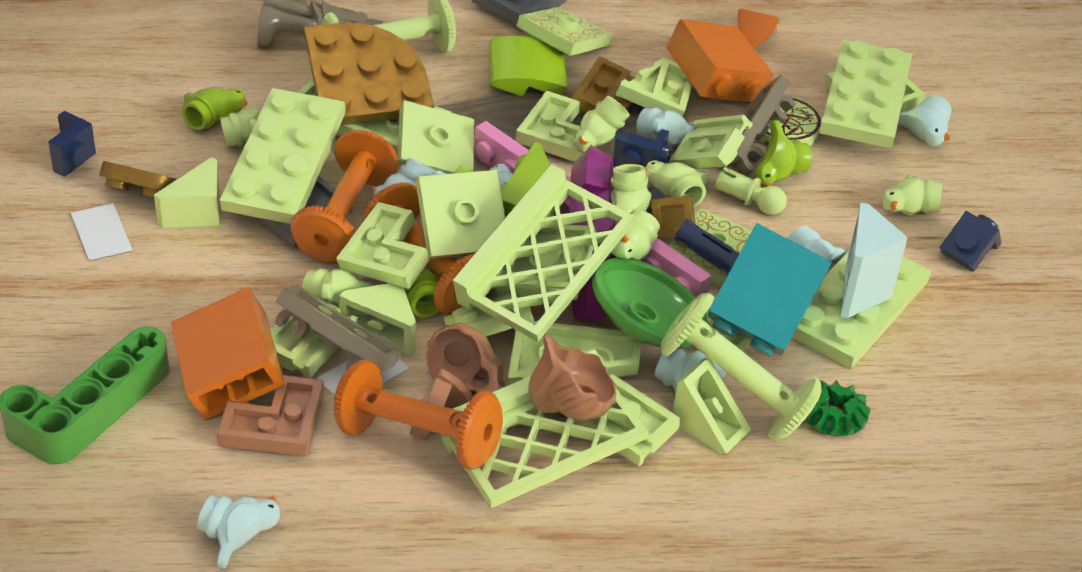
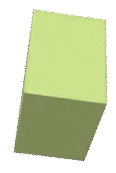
M209 158L154 194L157 225L162 228L220 226V187L218 163L215 158Z
M387 283L345 290L339 295V308L342 309V314L348 317L352 314L357 316L359 325L402 353L412 356L415 352L416 321L403 287Z
M708 357L703 358L677 382L673 414L680 417L679 429L722 455L727 454L751 430Z

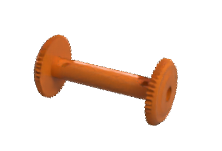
M351 130L338 138L334 147V155L337 160L336 162L339 163L338 166L341 167L340 170H344L343 173L345 174L325 208L323 206L314 207L313 205L312 207H304L297 211L292 218L290 231L295 243L304 253L316 260L338 263L337 256L356 232L346 218L365 183L371 186H377L378 184L381 186L390 175L396 174L398 171L399 161L393 147L383 137L370 131Z
M401 182L392 184L379 191L367 205L362 223L378 202L412 210L416 223L403 241L426 248L423 225L416 218L419 216L418 213H420L417 187L410 183ZM474 254L464 258L461 257L460 261L455 257L431 259L427 263L440 277V281L437 282L438 285L435 286L436 289L433 294L435 296L433 298L435 306L440 312L451 315L455 310L463 307L457 303L453 279Z
M366 359L354 363L339 381L334 397V415L339 429L347 435L355 436L364 432V429L367 430V426H370V422H373L375 416L456 438L455 442L457 443L455 447L457 448L455 451L461 466L472 470L486 463L493 455L499 443L503 427V411L499 399L490 391L484 390L475 394L474 397L472 396V400H469V404L464 408V412L383 390V378H381L382 374L379 366L375 362Z

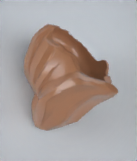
M465 323L446 325L439 331L434 332L431 339L428 340V349L425 355L428 372L431 374L432 379H434L440 369H444L461 380L471 392L476 394L484 390L494 392L500 389V384L504 381V364L495 355L488 338L482 332Z
M545 334L543 338L544 353L534 369L529 382L528 392L532 403L542 412H561L575 420H588L606 414L615 403L617 392L615 383L608 375L600 357L595 354L584 353L575 348H561L550 334Z

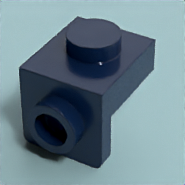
M63 111L58 115L60 133L48 141L53 172L66 177L96 154L92 123Z
M661 129L657 139L653 140L620 130L614 144V167L624 164H637L646 167L650 161L655 160L665 164L669 163L673 146L668 145L669 131Z
M965 211L939 247L940 252L974 272L991 247L998 249L1001 245L1000 230L998 225L989 217L982 214L975 216Z

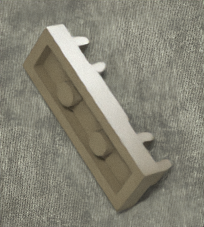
M779 75L763 86L744 115L753 125L751 129H744L742 132L745 138L737 149L735 159L726 166L727 168L735 164L738 172L745 176L755 171L756 167L749 162L748 157L753 162H756L763 158L764 153L758 146L751 145L752 142L760 140L770 128L769 119L770 121L779 120L780 124L787 120L788 116L781 111L780 107L785 112L795 107V101L790 96L783 95L790 82L782 75Z
M298 284L282 289L276 300V303L285 309L277 315L275 325L281 327L288 322L290 316H293L299 324L294 334L295 338L299 339L307 335L312 328L321 334L319 336L320 340L329 347L337 350H342L343 348L356 354L348 361L346 371L354 363L366 359L375 362L382 374V372L395 366L402 355L401 351Z

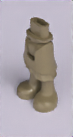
M264 0L260 12L257 44L258 47H269L279 32L304 34V27L321 25L325 14L331 12L338 18L339 23L351 22L377 25L382 24V21L367 19L366 13L336 7L323 0L321 4L311 0L310 6L295 0Z

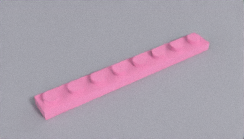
M487 121L476 126L474 157L490 168L497 164H505L514 173L518 159L521 155H526L529 150ZM570 196L561 205V215L570 213ZM658 238L651 244V250L646 257L640 260L673 276L696 297L703 293H709L712 275Z

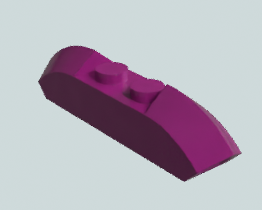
M590 145L574 162L570 182L612 204L610 195L614 189L611 184L614 168L613 158ZM570 197V213L584 211L583 203ZM609 217L592 220L597 233L613 230L615 227V220ZM587 221L570 224L588 226ZM610 252L604 261L616 258V256ZM593 275L581 288L577 300H572L574 319L592 322L608 317L601 309L592 287Z

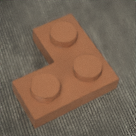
M283 375L285 385L276 389L271 407L227 401L217 432L218 446L306 457L324 394V380Z

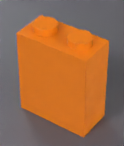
M679 19L666 47L701 97L752 103L760 89L768 84L774 76L773 72L737 26Z
M249 287L171 321L186 396L205 421L223 413L227 401L246 403L285 385L266 312Z

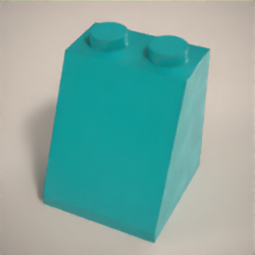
M756 223L708 310V318L714 320L712 327L730 337H734L738 333L750 339L749 346L765 356L772 357L773 353L782 356L822 284L832 262Z

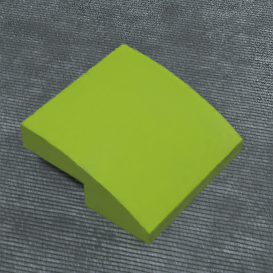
M500 36L490 39V86L522 97L528 86L544 92L550 91L563 95L567 88L565 56L563 52L535 37Z

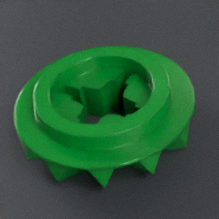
M837 379L831 385L820 380L821 395L814 408L805 418V421L817 431L832 436H848L862 430L868 421L870 408L866 406V395L856 394L854 385L848 387L840 386ZM829 401H832L836 406L843 405V410H839L836 406H828Z

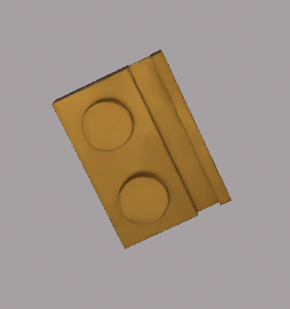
M599 56L573 94L572 99L580 101L579 110L585 114L590 110L596 109L597 103L603 101L607 96L614 98L628 111L633 102L616 96V92L621 81L626 79L630 82L635 77L630 75V70Z

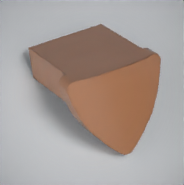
M440 369L424 394L422 401L454 409L472 400L473 394L461 380L448 371ZM414 426L410 430V434L426 440L431 432Z

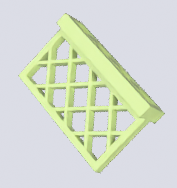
M551 164L453 279L457 303L470 311L476 306L539 342L635 223L634 215L566 180L565 171ZM570 196L583 203L584 211L561 215L559 207ZM609 217L619 222L613 230L595 233L592 220ZM587 221L590 234L571 238L565 237L563 225ZM558 226L560 240L536 243L535 236L541 229ZM592 245L594 253L588 260L570 261L568 249ZM563 250L566 264L541 268L539 254ZM534 255L537 269L512 273L511 264L516 258ZM568 274L570 283L565 289L546 293L544 278ZM539 279L541 294L516 297L514 284ZM510 285L512 299L493 302L485 297L491 288ZM544 304L545 314L536 325L520 317L519 308Z
M595 349L587 352L588 354L599 356ZM527 377L492 392L499 399L503 411V427L499 443L490 459L480 466L483 468V471L480 468L473 470L465 468L490 508H493L648 438L647 428L617 389L615 403L613 404L614 408L610 407L608 412L601 416L597 430L574 425L575 419L569 417L567 422L544 418L546 412L540 411L531 401L528 392L530 377ZM469 402L454 409L464 412V408H466ZM607 419L626 423L630 430L618 435L605 432L604 428ZM518 424L532 427L528 439L506 435L505 432L507 429ZM539 429L562 434L558 447L536 442L535 439ZM441 434V442L448 453L454 452L456 455V438ZM569 436L593 441L591 448L582 452L566 449L565 447ZM500 446L522 450L523 453L519 464L495 459ZM530 453L554 458L552 465L544 469L526 466ZM491 470L514 475L512 483L496 490L493 489L487 479Z

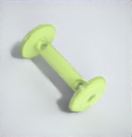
M428 0V16H417L373 25L397 35L404 41L432 34L435 44H437L438 49L442 53H449L456 41L455 20L448 0ZM331 12L325 14L321 25L339 23L335 14Z
M710 293L698 295L683 309L668 329L661 342V352L665 356L670 355L686 339L778 413L768 430V437L772 441L785 439L799 427L817 403L821 395L820 380L813 377L794 393L702 319L712 304L714 296Z

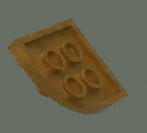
M349 22L304 27V40L316 96L345 102L346 113L340 125L399 118V108L404 100L434 108L428 77L421 59L397 35L367 23Z

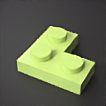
M546 91L516 130V142L529 147L534 142L540 143L545 152L575 162L584 153L577 149L572 142L576 133L580 130V126L572 124V121L579 113L580 101Z
M378 202L336 259L340 269L409 289L430 260L426 248L402 242L416 223L412 210Z

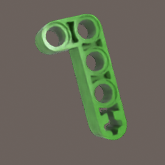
M154 327L135 329L53 398L28 385H16L6 389L0 395V412L6 438L46 463L63 464L72 460L168 375L169 362L164 333Z

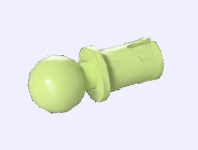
M727 167L722 169L717 178L715 189L745 201L744 205L748 207L755 201L759 209L767 215L781 213L787 204V197L778 186L761 188L760 178L754 180Z

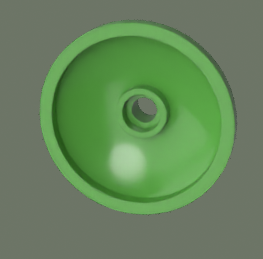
M613 258L606 260L595 271L592 279V287L597 302L610 320L630 337L657 347H661V342L674 320L696 298L685 285L681 284L673 276L650 264L633 259ZM705 313L702 319L708 323V317ZM685 339L677 349L693 345Z

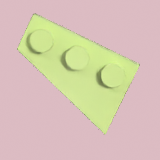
M553 323L545 333L550 334L561 348H575L584 353L595 349L603 359V365H605L609 376L611 374L617 377L638 375L641 342L623 331ZM515 331L507 386L532 375L544 353V335L537 342L523 333Z

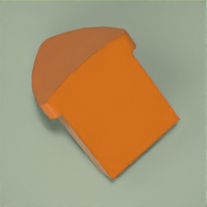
M745 9L738 10L739 30L754 49L765 42L774 30L776 31L779 17Z

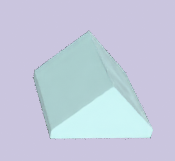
M860 203L846 262L840 317H852L892 298L908 238L867 203Z

